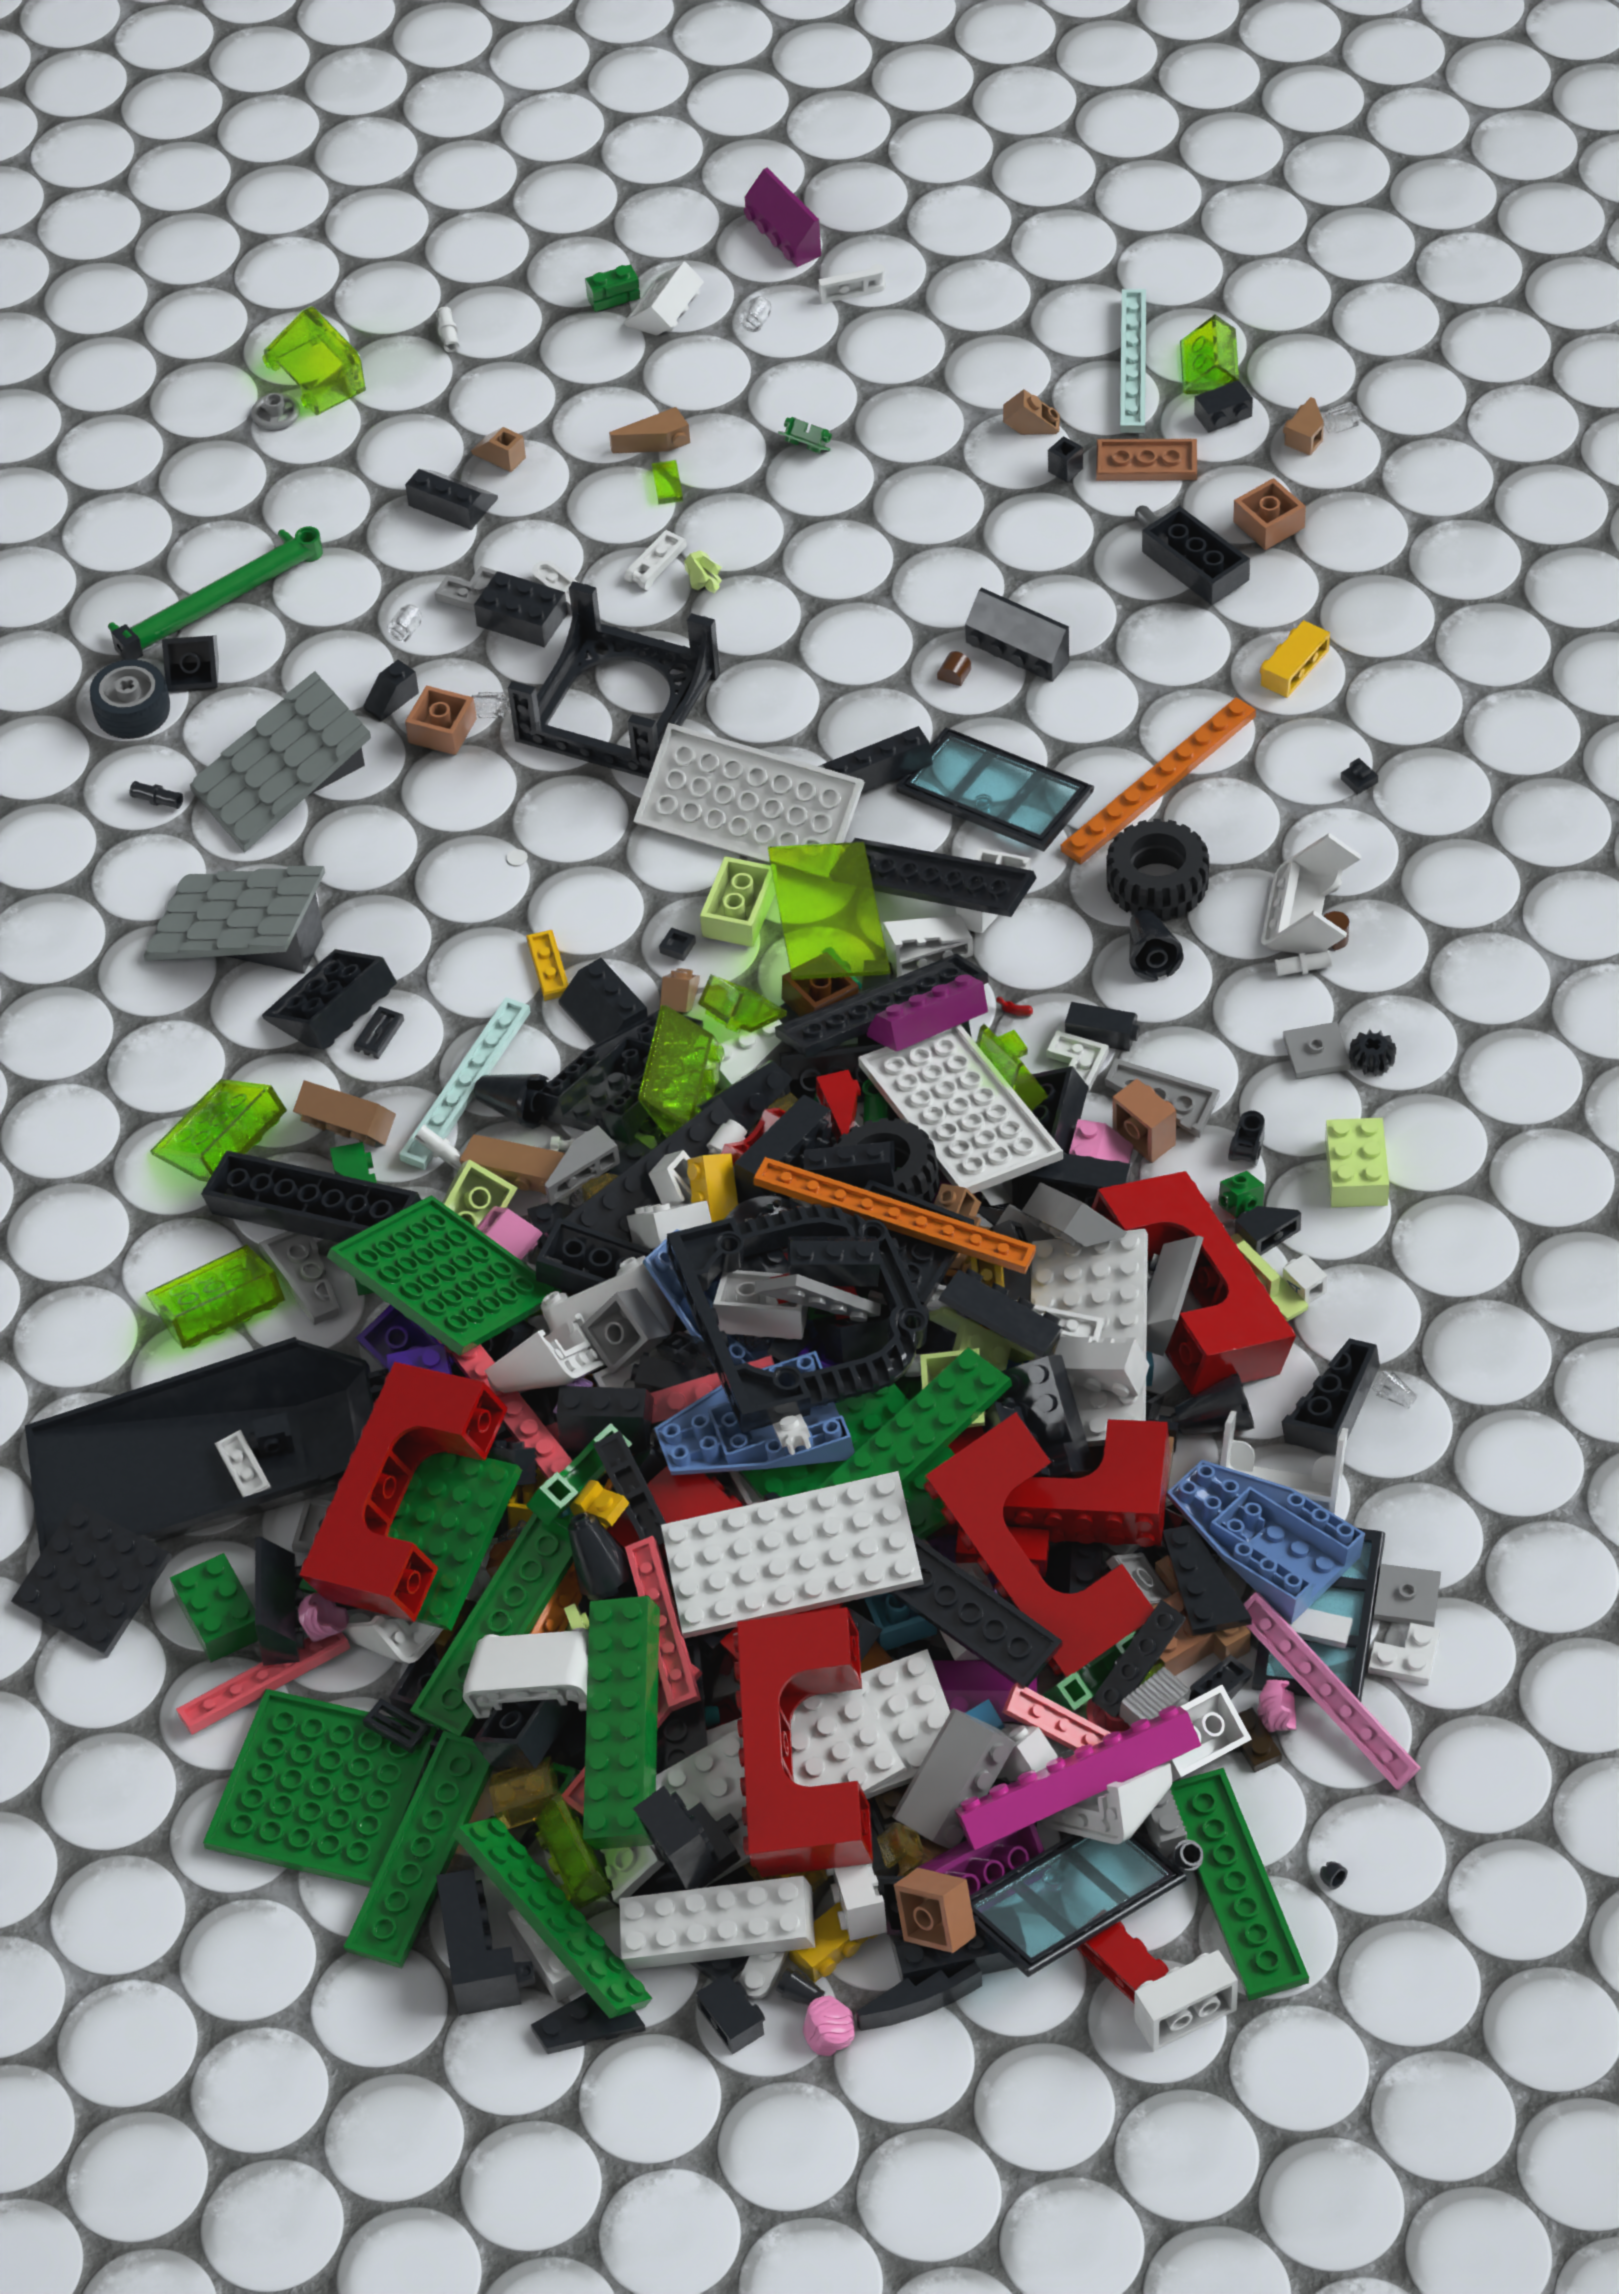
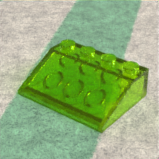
M661 1005L638 1100L667 1138L701 1111L696 1105L713 1097L715 1087L719 1082V1070L721 1062L724 1060L725 1052L723 1046L720 1045L712 1033L667 1005Z
M220 1079L150 1152L153 1156L195 1179L208 1182L226 1150L246 1154L252 1146L262 1140V1136L271 1127L280 1121V1117L287 1109L271 1085Z
M244 1245L145 1292L169 1333L182 1349L195 1347L201 1343V1340L212 1335H220L228 1327L237 1323H245L253 1315L262 1311L272 1310L278 1306V1303L285 1301L275 1271L248 1245Z

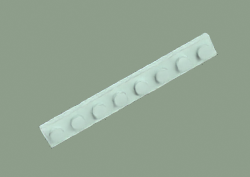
M1122 289L1120 433H1145L1146 289Z
M505 997L400 1152V1161L423 1170L426 1169L434 1157V1153L413 1138L424 1124L442 1139L447 1138L475 1096L474 1085L481 1076L490 1074L531 1013L530 1005Z

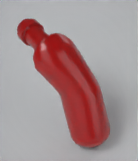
M1002 997L996 998V1002L1001 1004L1002 1010L1017 1016H1031L1033 1014V1008L1030 1005H1016L1011 1001H1004Z

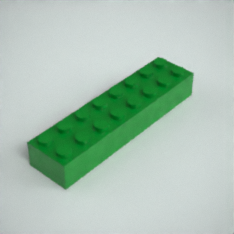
M649 1596L590 1601L583 1840L595 1850L653 1845L633 1810L635 1806L656 1792L660 1607Z

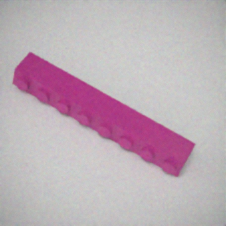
M1180 1706L1166 1707L1159 1711V1716L1148 1720L1145 1718L1132 1723L1131 1729L1122 1733L1116 1731L1104 1736L1101 1743L1094 1746L1091 1744L1081 1746L1074 1751V1755L1066 1759L1062 1757L1053 1759L1046 1764V1768L1035 1772L1031 1770L1019 1775L1018 1781L1009 1785L1005 1783L999 1784L989 1790L990 1794L981 1798L971 1797L961 1803V1807L955 1809V1813L968 1844L974 1850H977L1107 1790V1785L1115 1781L1122 1783L1200 1747L1201 1743L1188 1712Z

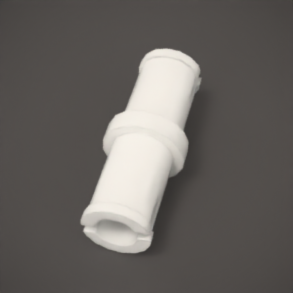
M441 307L436 312L439 321L438 332L443 339L445 351L455 352L460 347L456 335L458 331L457 325L453 322L451 309L449 307Z
M1329 950L1307 955L1302 952L1299 953V956L1275 960L1278 977L1302 972V975L1308 974L1310 970L1332 967Z
M424 1124L413 1139L432 1151L435 1158L440 1157L455 1168L456 1171H459L461 1167L459 1160L463 1153L449 1144L450 1140L447 1138L442 1139Z

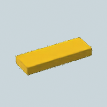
M553 930L526 935L544 1001L560 998L569 984Z

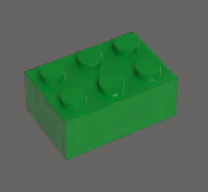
M224 1553L170 1577L174 1596L210 1663L258 1641L255 1627V1608Z

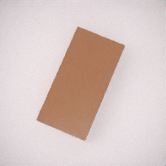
M1097 439L1096 481L1197 480V439Z

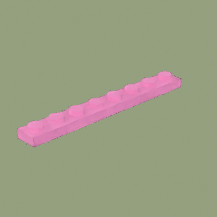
M1255 1592L1243 1604L1252 1617V1624L1246 1626L1396 1789L1401 1790L1421 1767L1259 1592Z

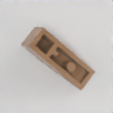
M677 407L609 432L612 453L666 452L691 443L689 424Z

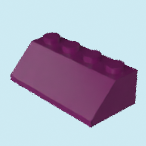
M768 167L764 168L745 195L744 214L746 218L752 221L760 233L765 234L770 239L772 245L778 247L783 252L785 258L790 260L796 267L820 257L819 219Z
M960 975L954 981L945 985H937L927 993L911 996L904 1003L888 1006L885 1011L875 1015L868 1028L867 1037L898 1052L987 1013L988 1006L983 982L970 975Z
M932 1660L950 1712L954 1708L966 1713L989 1699L1003 1723H1021L1002 1713L1014 1683L983 1661ZM1038 1675L1027 1687L1038 1693Z
M1033 1823L977 1850H974L968 1844V1841L965 1840L917 1868L967 1879L970 1896L1042 1853L1044 1848ZM1051 1867L1023 1884L1029 1888L1052 1875ZM1009 1891L978 1911L983 1914L1016 1894Z

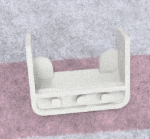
M1328 833L1282 863L1273 878L1261 943L1270 950L1298 954L1304 952L1307 955L1325 952L1329 947L1344 939L1347 933L1322 916L1326 895L1339 889L1342 883V871L1359 861L1361 855Z
M1237 1411L1230 1412L1225 1423L1221 1466L1290 1487L1333 1514L1335 1513L1348 1436L1347 1428H1342L1336 1456H1320L1313 1465L1312 1475L1254 1466L1255 1452L1252 1446L1244 1441L1233 1440Z

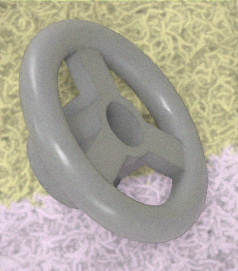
M270 393L260 398L253 405L251 415L254 422L262 428L271 430L282 429L297 420L300 414V405L290 395ZM260 409L269 412L271 416L270 422L260 418ZM293 409L292 414L287 419L278 422L279 417L284 412Z

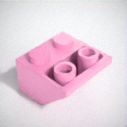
M494 1206L476 1227L520 1260L536 1247L537 1240L543 1234L539 1229L510 1209Z

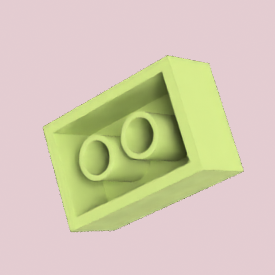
M725 856L700 914L702 937L754 947L778 888L776 867Z
M1383 1118L1326 1120L1325 1146L1331 1208L1388 1206L1389 1175Z

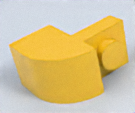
M590 1480L571 1503L570 1509L574 1516L583 1512L595 1515L604 1528L607 1529L609 1526H613L629 1505V1502L623 1495L603 1489L598 1481Z

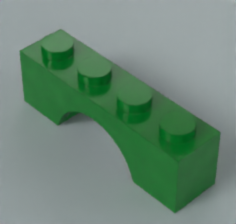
M609 1424L564 1470L560 1473L556 1472L541 1485L526 1506L547 1526L570 1507L588 1481H598L607 1473L593 1444L618 1431L612 1424ZM623 1435L628 1447L630 1448L632 1443Z
M1135 1631L1074 1674L1072 1673L1043 1693L1042 1696L1071 1712L1076 1710L1098 1691L1112 1671L1117 1658L1124 1654L1131 1644L1130 1642Z

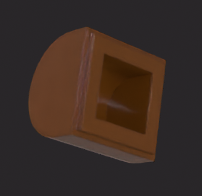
M950 652L937 672V679L962 686L971 671L970 659L961 652Z
M1339 911L1324 914L1323 917L1347 933L1344 939L1331 946L1332 949L1335 951L1345 947L1349 940L1350 921L1348 916Z

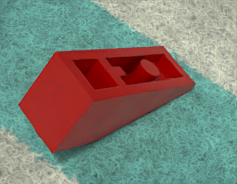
M849 1070L816 1077V1097L820 1104L831 1109V1131L836 1142L844 1133L848 1134L850 1128L854 1126L857 1096L861 1095L859 1083L857 1080H853Z

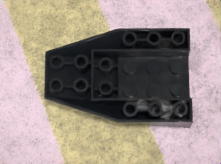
M660 1009L589 1047L537 1092L544 1120L582 1131H589L598 1125L611 1139L630 1144L681 1066L704 1026L703 1020Z

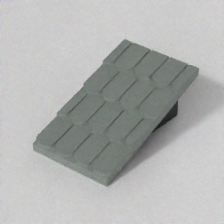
M316 671L284 695V699L258 719L254 727L221 752V756L195 776L190 784L191 791L244 853L307 796L365 766L362 746L371 739L370 731L349 710L326 682L321 679Z
M288 866L287 869L218 871L217 874H188L184 876L178 883L177 891L169 901L164 916L158 922L154 936L147 944V949L144 953L145 961L225 956L305 974L324 935L316 897V890L325 874L324 866Z

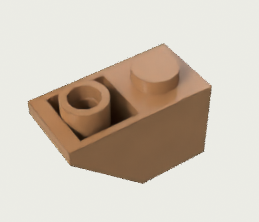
M1025 389L1003 404V422L1021 435L1057 434L1060 430V414Z
M1310 397L1304 405H1300L1295 416L1288 420L1283 428V433L1285 434L1284 445L1310 456L1322 443L1324 421L1315 398Z
M505 427L486 435L471 450L473 455L509 472H512L526 458L523 436Z
M677 968V971H671L670 974L663 976L659 1009L678 1012L691 1011L700 975H693V970Z

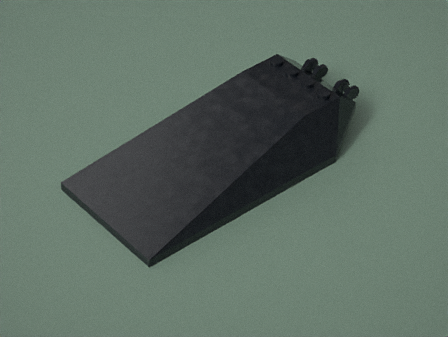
M293 1337L25 1425L40 1555L75 1501L147 1541L156 1543L305 1501L306 1497L315 1498L336 1491L338 1483L347 1469L350 1456L355 1451L360 1440L362 1429L367 1424L373 1411L375 1399L379 1397L385 1384L389 1368L371 1372L369 1364L364 1359L304 1342ZM286 1412L295 1452L289 1453V1449H284L276 1453L260 1455L259 1449L253 1450L249 1433L254 1432L252 1420ZM239 1430L244 1435L271 1486L270 1489L242 1497L215 1445L216 1442Z

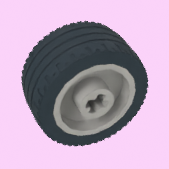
M137 659L117 661L100 670L92 680L90 701L93 714L100 728L107 734L122 739L143 737L160 728L168 718L170 698L167 684L160 670L153 664Z

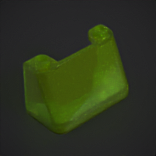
M313 306L302 310L264 349L262 360L265 366L273 371L282 368L301 387L302 395L300 399L306 409L309 408L316 416L366 391L362 363L357 351Z

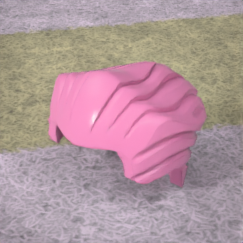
M319 1593L308 1595L301 1601L298 1607L299 1622L313 1642L342 1632L349 1623L346 1608L337 1607L333 1601L325 1600Z
M1267 1680L1259 1695L1258 1717L1269 1733L1276 1730H1296L1294 1693L1287 1689L1285 1690V1687L1290 1685L1289 1681Z
M832 1996L816 1998L807 2008L803 2034L810 2048L818 2055L831 2056L836 2050L848 2047L854 2040L853 2013L848 2007Z

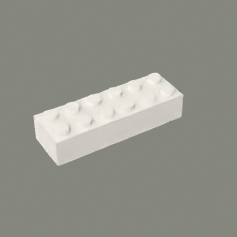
M804 1876L619 1898L621 1959L631 1970L815 1948L812 1886Z

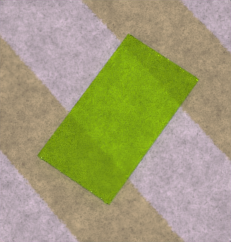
M864 842L768 847L767 851L791 979L890 974V966Z

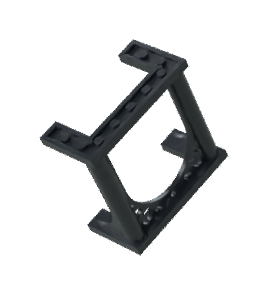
M573 581L569 586L572 620L567 640L557 663L537 694L536 687L511 681L508 686L515 742L649 779L668 723L682 727L708 680L716 681L720 675L715 619L691 613L687 619L690 648L661 639L601 624L597 588ZM599 648L608 652L601 655L596 653L594 649ZM588 653H589L590 657L592 658V659H590V660H586V659H588ZM632 660L647 664L664 676L670 688L668 704L657 723L656 720L632 714L630 716L628 730L631 748L548 725L575 679L587 669L603 662ZM675 669L683 671V673L673 675L670 674V671ZM675 682H681V685H676Z

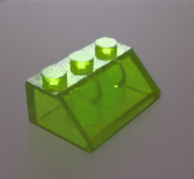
M1214 314L1180 340L1183 393L1202 394L1239 380L1236 329L1219 316Z
M710 974L698 1002L700 1006L706 1009V1015L715 1018V1021L736 1033H740L741 1029L752 1033L785 1017L787 1013L786 1010L760 993Z
M983 1024L979 1029L976 1044L1030 1111H1032L1048 1095L1024 1063Z
M560 1793L557 1794L535 1820L540 1830L535 1834L543 1850L548 1848L552 1856L547 1860L555 1876L560 1874L564 1884L560 1885V1889L565 1893L566 1899L569 1902L573 1901L581 1909L611 1893L612 1889L593 1848L583 1840V1827L576 1812Z

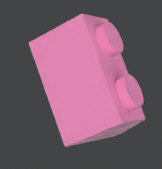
M1078 1119L1069 1154L1091 1156L1110 1161L1116 1160L1129 1164L1133 1145L1106 1123Z

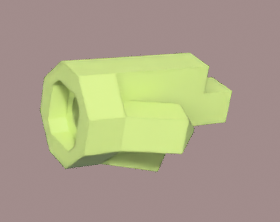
M702 551L690 553L684 560L685 570L689 575L691 588L699 591L705 586L708 591L715 594L722 581L718 576L722 567L712 561Z

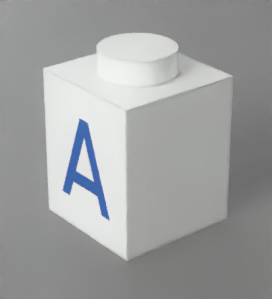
M1306 1254L1298 1259L1290 1260L1283 1268V1279L1308 1304L1327 1293L1328 1275Z

